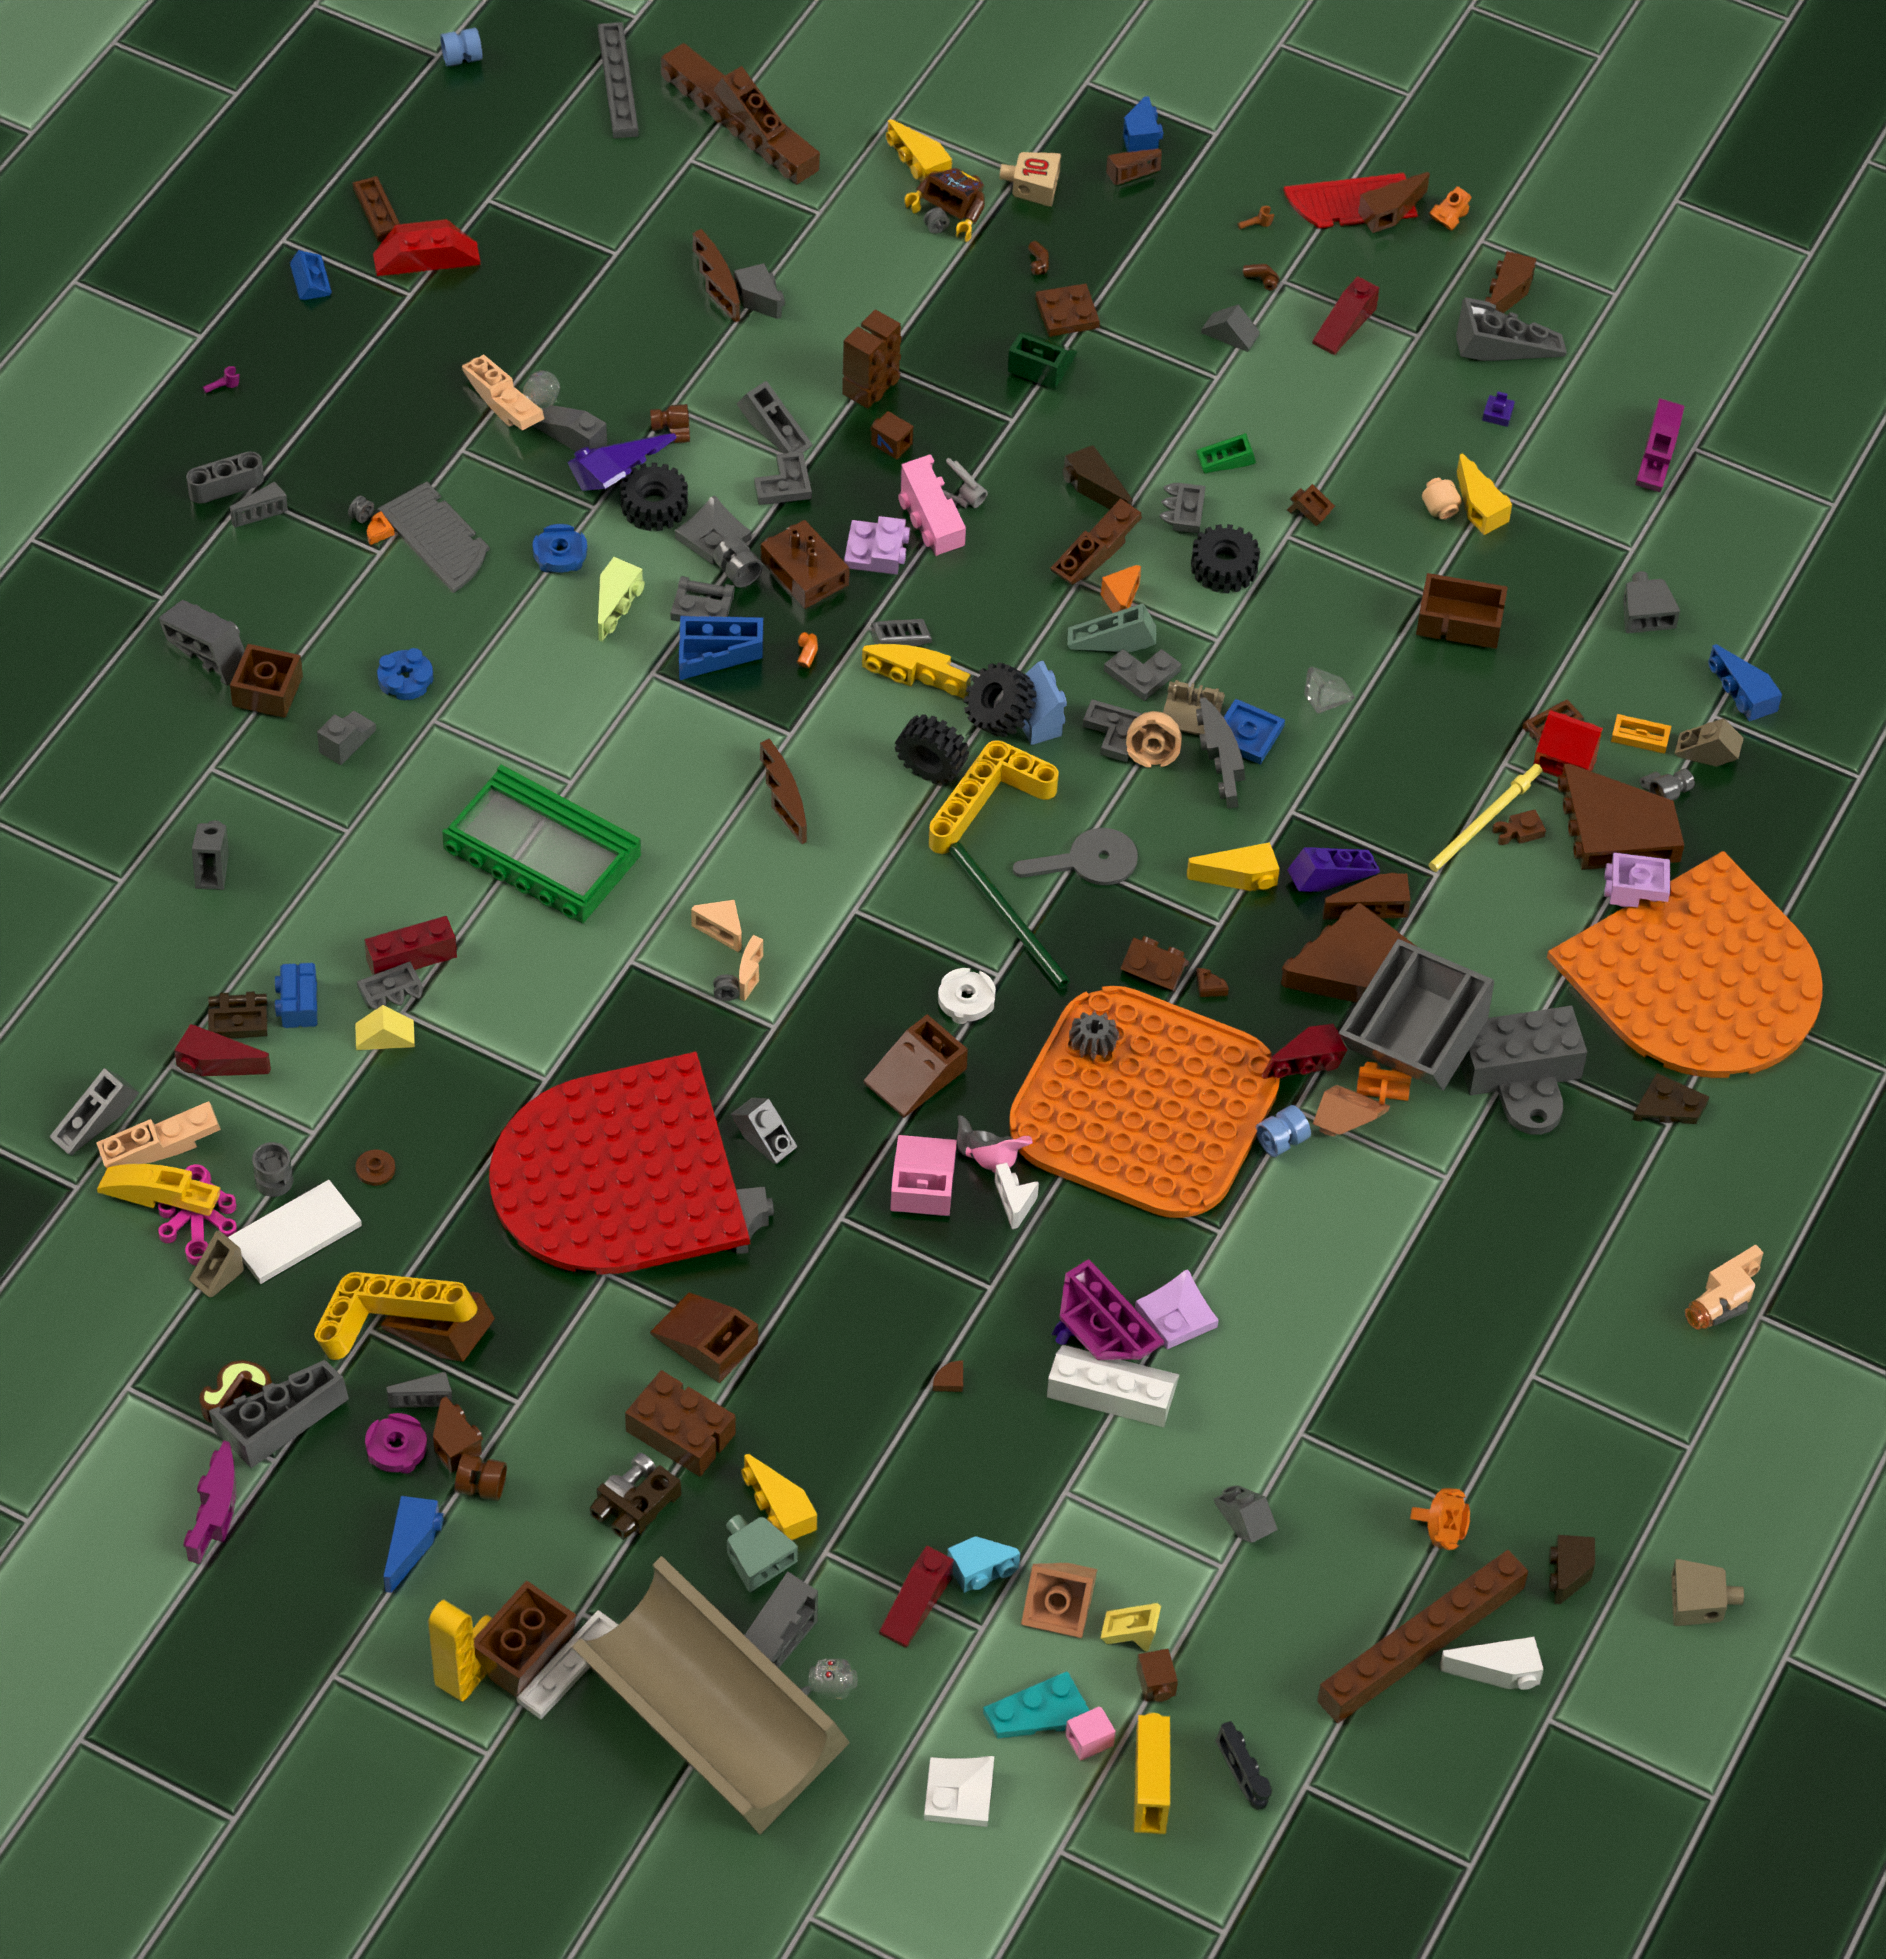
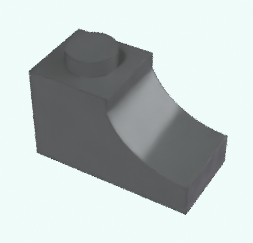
M354 710L344 718L334 714L317 731L319 753L342 765L376 731V724Z
M765 1187L736 1190L750 1238L757 1229L762 1226H768V1216L774 1215L772 1198H766ZM748 1245L736 1247V1254L748 1253Z

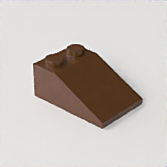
M469 1292L477 1304V1312L468 1321L452 1322L388 1315L381 1324L383 1330L440 1358L463 1362L495 1318L481 1293Z

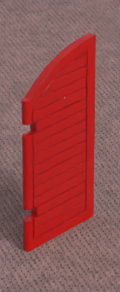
M1404 173L1285 186L1283 190L1295 211L1319 229L1333 227V222L1339 221L1340 226L1365 223L1358 213L1361 194L1405 180L1406 177ZM1415 205L1402 219L1417 217Z

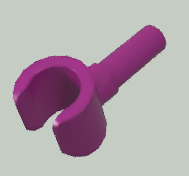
M229 366L224 370L223 378L204 386L203 389L207 393L224 385L229 388H235L239 383L240 374L235 375L236 368Z

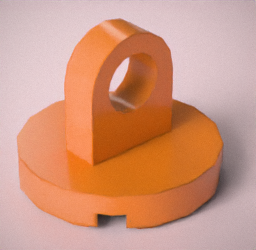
M1444 1488L1436 1494L1430 1509L1412 1507L1410 1519L1428 1522L1429 1537L1433 1545L1439 1549L1453 1550L1459 1546L1456 1544L1458 1540H1463L1467 1534L1470 1523L1469 1504L1464 1503L1463 1498H1466L1464 1492L1455 1488Z

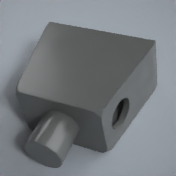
M1644 571L1635 573L1632 576L1633 582L1626 584L1623 597L1625 632L1636 633L1676 629L1680 609L1665 580H1649L1648 574Z
M213 820L209 823L197 825L192 845L195 888L224 890L229 849L227 826L220 821ZM211 857H214L212 865L214 867L206 864L207 860Z

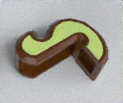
M246 1360L232 1361L222 1367L217 1375V1389L213 1390L210 1386H206L200 1393L199 1400L204 1419L212 1423L209 1410L216 1407L223 1409L234 1404L233 1400L241 1397L245 1390L251 1395L262 1392V1387L272 1383L268 1371L259 1364Z

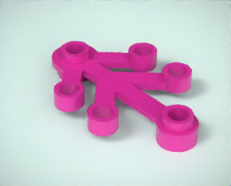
M194 1164L185 1169L192 1172L193 1180L200 1179V1182L214 1185L211 1183L210 1172L202 1165ZM220 1190V1196L217 1200L220 1212L223 1214L233 1213L236 1210L235 1197ZM225 1202H231V1203H232V1204L229 1205V1206H224V1205H222V1204L225 1203ZM158 1203L161 1217H173L168 1223L162 1224L158 1229L159 1238L164 1243L174 1242L177 1238V1231L191 1219L192 1241L186 1245L185 1252L188 1262L194 1266H197L202 1257H195V1255H203L208 1246V1243L204 1241L203 1217L219 1228V1231L227 1237L237 1232L236 1222L225 1218L214 1209L210 1216L182 1209L175 1215L177 1212L176 1207L171 1206V1209L164 1210L165 1206L171 1205ZM225 1227H232L229 1231L223 1230ZM165 1231H172L170 1235L163 1234Z

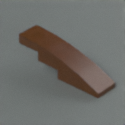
M700 229L693 233V251L699 257V271L706 277V292L736 323L740 321V301L734 279L715 244Z
M769 738L760 743V761L766 767V785L771 789V807L798 841L804 844L807 840V824L803 802L791 771Z

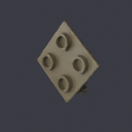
M1179 680L1175 682L1170 681L1169 693L1163 713L1169 715L1178 724L1180 731L1196 735L1204 734V725L1198 726L1196 709H1201L1200 698H1206L1221 712L1225 694L1224 692H1219L1218 688L1211 689L1205 687L1203 690V685H1200L1199 689H1196L1194 683L1189 687V684L1179 682Z

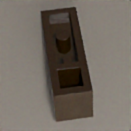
M1094 445L1065 456V465L1062 470L1066 482L1071 483L1077 492L1108 509H1111L1120 498L1132 506L1133 499Z

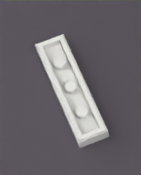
M598 1610L518 1695L517 1703L539 1719H542L590 1668L572 1646L580 1638L583 1640L599 1638L613 1630L618 1624Z

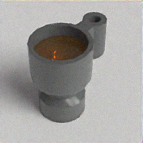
M1685 768L1675 772L1673 775L1664 774L1661 776L1658 772H1653L1639 780L1640 785L1643 788H1647L1650 793L1673 801L1680 796V792H1687L1695 786L1693 775Z

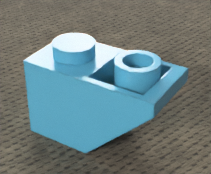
M975 1536L948 1548L947 1556L954 1559L953 1575L964 1593L972 1589L979 1590L990 1581L999 1577H1009L1019 1569L1020 1552L1018 1549Z

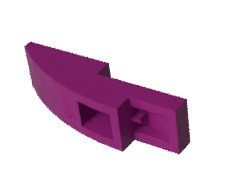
M1659 398L1635 485L1661 493L1680 429L1684 405Z
M223 1441L219 1451L215 1450L209 1464L210 1469L206 1476L203 1475L198 1483L197 1493L200 1494L201 1506L196 1515L197 1523L193 1530L187 1532L183 1544L186 1548L188 1561L193 1563H201L212 1539L224 1542L233 1518L236 1502V1475L230 1442Z

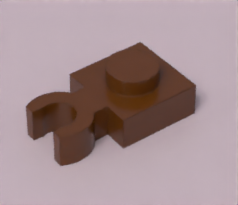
M1536 809L1509 816L1508 823L1503 821L1493 824L1492 832L1493 834L1498 832L1504 833L1499 835L1498 844L1506 845L1513 838H1516L1519 844L1544 838L1546 829Z

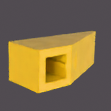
M892 119L888 120L887 142L891 147L894 146L903 163L906 162L915 179L922 183L931 172L952 169V158L939 142Z
M1463 453L1460 454L1457 476L1467 518L1485 535L1509 522L1512 503L1506 495H1503L1494 486L1491 479L1483 475L1473 461H1470Z
M750 1454L744 1455V1468L741 1469L743 1479L747 1486H753L756 1492L754 1493L756 1503L760 1510L765 1509L769 1516L767 1520L790 1540L816 1531L817 1513L805 1491Z

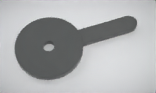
M1095 828L1079 835L1073 842L1070 853L1017 861L1013 865V873L1015 876L1023 878L1074 870L1082 879L1090 883L1113 885L1124 881L1134 872L1138 853L1133 841L1124 833L1110 828ZM1107 854L1109 858L1101 859L1099 855Z

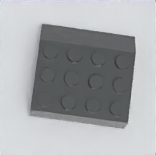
M1397 939L1338 1034L1350 1050L1444 1091L1488 1020L1494 980Z

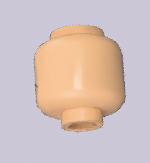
M1435 478L1426 484L1427 488L1423 491L1422 499L1433 517L1447 519L1459 511L1458 507L1461 505V497L1451 480Z

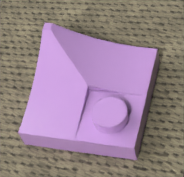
M1188 1269L1163 1287L1137 1300L1135 1304L1137 1312L1164 1340L1166 1349L1218 1327V1318L1204 1300Z

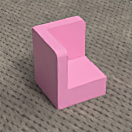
M1097 1707L1067 1721L1066 1737L1080 1761L1114 1746L1116 1731L1101 1707Z

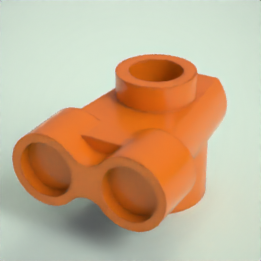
M1457 186L1440 205L1433 207L1429 212V216L1450 231H1453L1460 222L1458 218L1468 213L1469 201L1472 197Z

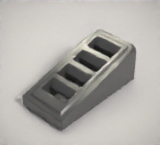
M275 482L230 506L231 522L234 527L288 511L287 496Z
M923 619L879 621L871 624V636L875 645L919 646L932 642ZM915 629H919L922 635H916ZM909 631L910 635L906 636L905 632Z
M446 1372L386 1387L389 1408L439 1407L441 1399L447 1397L453 1404L452 1391Z

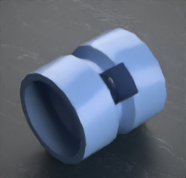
M476 28L461 30L459 35L456 32L440 34L441 48L446 66L461 64L463 59L467 62L482 60L481 42Z
M1294 1105L1281 1110L1276 1114V1117L1271 1116L1256 1125L1258 1140L1263 1149L1272 1157H1277L1291 1148L1290 1144L1296 1146L1311 1137L1310 1125L1305 1115Z

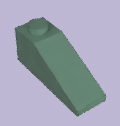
M1144 603L1068 627V647L1074 650L1120 652L1124 649L1126 652H1133L1156 644V625Z

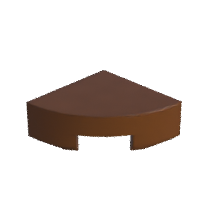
M1196 969L1200 997L1228 995L1229 988L1223 978L1220 979L1208 969Z
M963 1360L954 1361L943 1366L934 1377L932 1391L963 1392Z

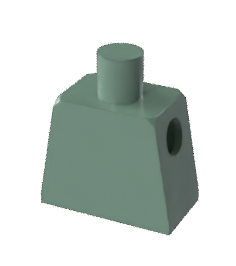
M736 1515L726 1524V1528L732 1533L727 1539L728 1556L749 1592H752L797 1562L798 1546L764 1517H759L750 1524H747L741 1515Z

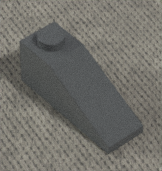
M767 381L748 392L737 403V406L750 424L784 454L805 452L813 446Z
M544 404L540 408L543 410L544 419L532 425L575 452L584 447L593 449L607 445L606 423L587 411Z
M104 1068L50 1135V1138L66 1153L73 1155L117 1120L137 1097L139 1092L120 1075Z

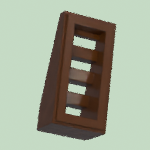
M1160 149L1109 155L1107 156V175L1114 185H1119L1157 172L1161 169L1162 151Z

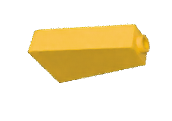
M1157 1713L1138 1715L1134 1832L1166 1834L1170 1807V1717Z

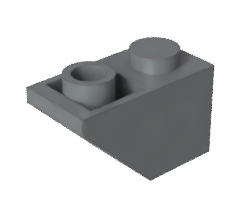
M765 264L735 270V285L743 307L776 319L782 318V306H785L782 291H777L775 277L772 272H768Z
M750 1098L730 1114L743 1137L774 1164L778 1163L797 1147L768 1098Z
M1234 1485L1224 1489L1222 1495L1213 1499L1217 1508L1236 1535L1241 1539L1253 1543L1278 1530L1267 1499L1263 1495Z

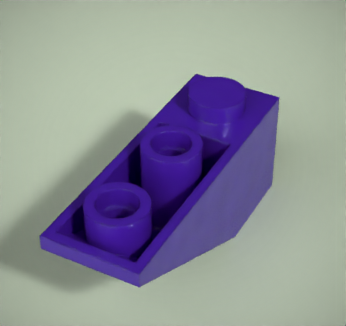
M1304 847L1287 871L1298 891L1321 892L1376 875L1380 872V869L1369 850Z

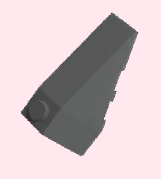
M1466 297L1463 299L1456 334L1459 352L1462 357L1491 361L1565 357L1567 354L1562 334L1535 322L1530 325L1517 319V314L1512 312L1508 315L1495 310L1496 305Z

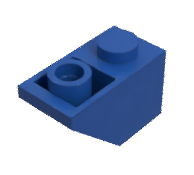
M1149 96L1143 97L1124 118L1123 137L1128 152L1158 149L1159 140L1163 139L1162 126L1157 124L1156 106H1152Z

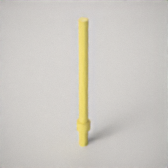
M1534 764L1525 774L1518 775L1511 782V787L1429 863L1430 869L1437 872L1518 794H1524L1531 787V782L1542 773V768L1538 764Z

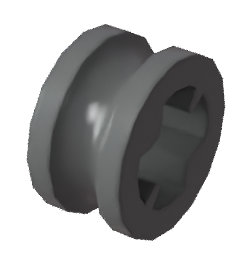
M942 208L929 210L923 219L928 230L935 234L944 231L950 222Z
M358 496L351 503L348 515L351 518H356L359 523H364L372 515L374 503L369 500L366 501V498L363 496Z
M725 974L714 979L713 991L716 999L731 1001L739 996V979L737 977Z

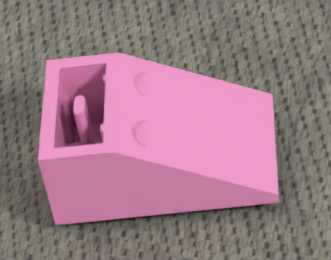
M898 1135L891 1190V1211L950 1216L957 1140Z

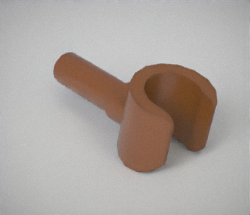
M1263 206L1258 216L1238 223V227L1242 229L1254 224L1268 227L1271 225L1275 214L1269 215L1271 207Z

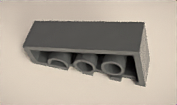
M323 1360L289 1375V1380L275 1385L273 1383L262 1387L263 1391L248 1398L245 1395L233 1400L234 1404L223 1409L216 1407L209 1410L215 1433L223 1441L230 1442L231 1449L252 1468L349 1398L344 1378L326 1360Z

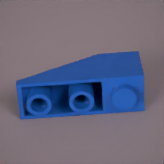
M1713 645L1708 660L1709 667L1720 678L1724 690L1731 694L1738 710L1744 713L1748 721L1750 722L1778 712L1782 693L1771 677L1719 645Z

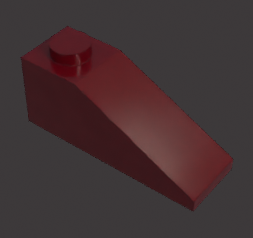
M1357 276L1338 299L1314 337L1312 344L1335 355L1377 309L1380 288Z
M190 1024L174 1049L176 1065L186 1073H195L200 1076L269 1074L271 1071L269 1053Z
M929 1546L925 1547L911 1568L879 1631L881 1636L904 1648L908 1647L953 1578L954 1559Z

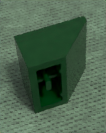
M1019 333L1008 352L1007 372L1056 389L1076 357L1077 350L1030 333Z

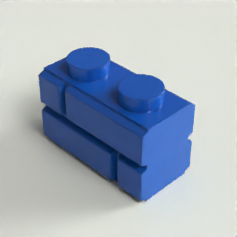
M282 964L280 966V976H275L276 993H281V999L275 1000L276 1017L282 1018V1026L284 1028H297L299 1026L316 1027L317 975L315 964Z

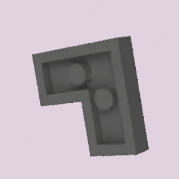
M803 451L777 454L776 462L779 475L754 478L758 505L812 499Z
M1124 649L1104 664V671L1143 701L1181 672L1182 668L1180 662L1162 649L1144 664Z
M1092 699L1083 719V727L1107 733L1101 746L1100 755L1127 762L1129 758L1126 745L1127 731L1133 720L1142 714Z

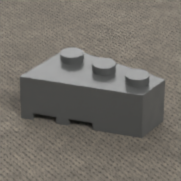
M183 599L158 618L165 637L169 642L190 658L196 655L205 662L202 664L204 669L208 672L214 669L221 675V682L226 686L231 683L245 651L239 637L240 631L232 621L228 622L218 617L215 613L205 611L198 605H193Z

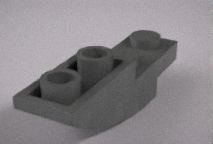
M1200 698L1201 709H1196L1198 726L1204 725L1205 731L1204 734H1199L1202 751L1207 750L1209 760H1215L1216 774H1222L1223 782L1218 783L1220 799H1226L1227 809L1238 807L1235 782L1246 780L1242 755L1235 736L1224 717L1206 698Z

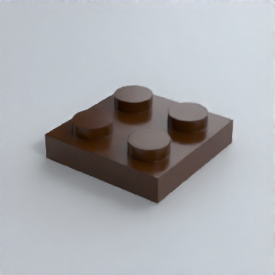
M1087 284L1036 292L1035 299L1049 337L1099 328L1100 320Z

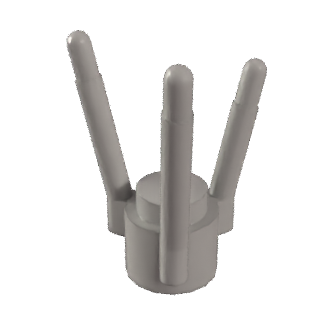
M950 458L946 459L947 464L965 483L959 491L962 494V498L942 490L947 499L952 498L954 502L959 503L965 509L969 505L977 508L986 499L988 491L979 485L958 461L953 462Z

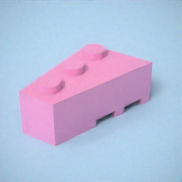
M930 454L902 464L901 494L898 497L901 507L904 510H908L913 526L921 531L925 545L931 547L937 556L965 546L966 527L952 498L947 500L941 489V486H944L945 483L942 477L936 478L932 470L934 460Z

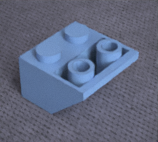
M1040 661L1026 673L1030 677L1029 680L1035 685L1032 690L1036 691V697L1032 698V701L1036 703L1035 709L1030 708L1029 713L1032 716L1030 719L1025 718L1023 720L1026 725L1022 728L1031 745L1062 736V725L1065 724L1063 713L1064 707L1067 705L1065 694L1062 690H1058L1052 670L1048 671L1044 661Z

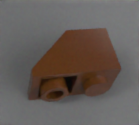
M444 1397L440 1402L433 1434L434 1452L450 1472L453 1473L458 1469L464 1453L474 1456L482 1455L481 1441H483V1437L475 1425L470 1426L465 1420L466 1417L458 1404L453 1405L447 1397Z

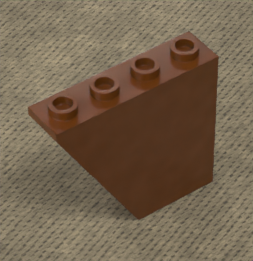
M1564 764L1562 776H1558V790L1564 794L1563 811L1565 815H1569L1568 833L1570 837H1574V858L1579 859L1581 870L1606 868L1607 863L1612 864L1613 853L1668 859L1670 863L1681 862L1684 841L1673 800L1572 764Z
M1358 903L1351 910L1346 909L1335 924L1326 926L1314 942L1309 941L1303 947L1300 954L1295 958H1289L1284 963L1281 985L1285 988L1358 1003L1397 939L1412 945L1414 944L1361 903Z

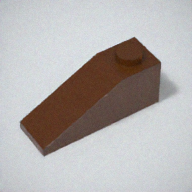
M1378 874L1326 897L1323 919H1339L1346 909L1351 910L1358 903H1361L1379 918H1408L1411 900L1407 874Z

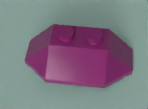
M1090 1259L1065 1273L1059 1319L1096 1360L1142 1359L1164 1345V1340Z

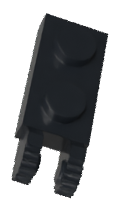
M1232 1721L1223 1723L1217 1735L1216 1743L1247 1801L1250 1802V1805L1255 1810H1263L1267 1806L1269 1797L1272 1794L1270 1782L1266 1777L1259 1775L1258 1763L1254 1757H1250L1241 1731L1236 1730Z

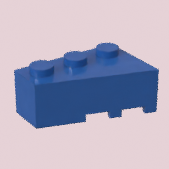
M680 616L679 680L763 658V618Z

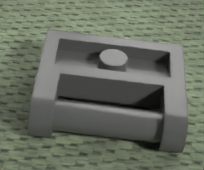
M681 576L671 609L670 620L680 622V616L728 617L735 586L729 584L719 586L691 581L689 577ZM691 591L713 596L723 597V599L716 600L694 595H688L687 592Z

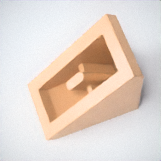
M735 900L695 905L691 909L692 927L737 952L742 949V932Z

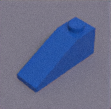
M401 1496L384 1572L385 1592L392 1593L434 1543L436 1531L441 1532L444 1514L439 1513L437 1500Z

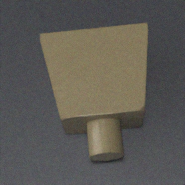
M1675 1559L1671 1573L1673 1626L1720 1622L1724 1619L1727 1605H1743L1744 1588L1741 1586H1726V1571L1723 1568Z

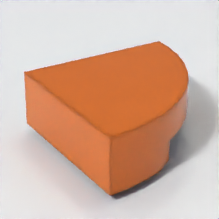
M382 511L376 513L371 518L372 521L367 528V538L370 545L394 535V528Z

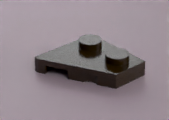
M1656 1073L1637 1106L1632 1120L1642 1121L1644 1117L1659 1118V1122L1662 1123L1678 1121L1682 1124H1697L1710 1097Z

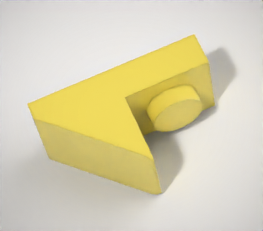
M1158 1603L1106 1611L1101 1639L1106 1644L1133 1640L1147 1652L1156 1632L1161 1606Z

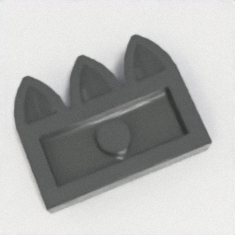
M1171 483L1164 486L1163 489L1173 497H1168L1161 501L1170 511L1161 513L1159 517L1167 524L1172 525L1175 531L1199 533L1206 486L1185 483Z
M411 962L357 981V988L368 1009L373 1008L376 1010L382 1005L386 1006V1003L390 1001L402 1006L404 996L409 994L414 998L420 999L423 992L422 983Z

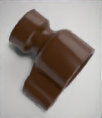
M688 404L671 405L666 411L661 409L650 410L652 431L662 430L664 427H667L670 433H675L677 437L673 440L674 443L690 442Z

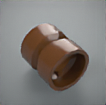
M464 1453L456 1473L455 1492L473 1496L477 1492L483 1499L498 1502L506 1481L507 1463L492 1459L484 1463L481 1457ZM478 1471H480L481 1475L479 1482H476Z

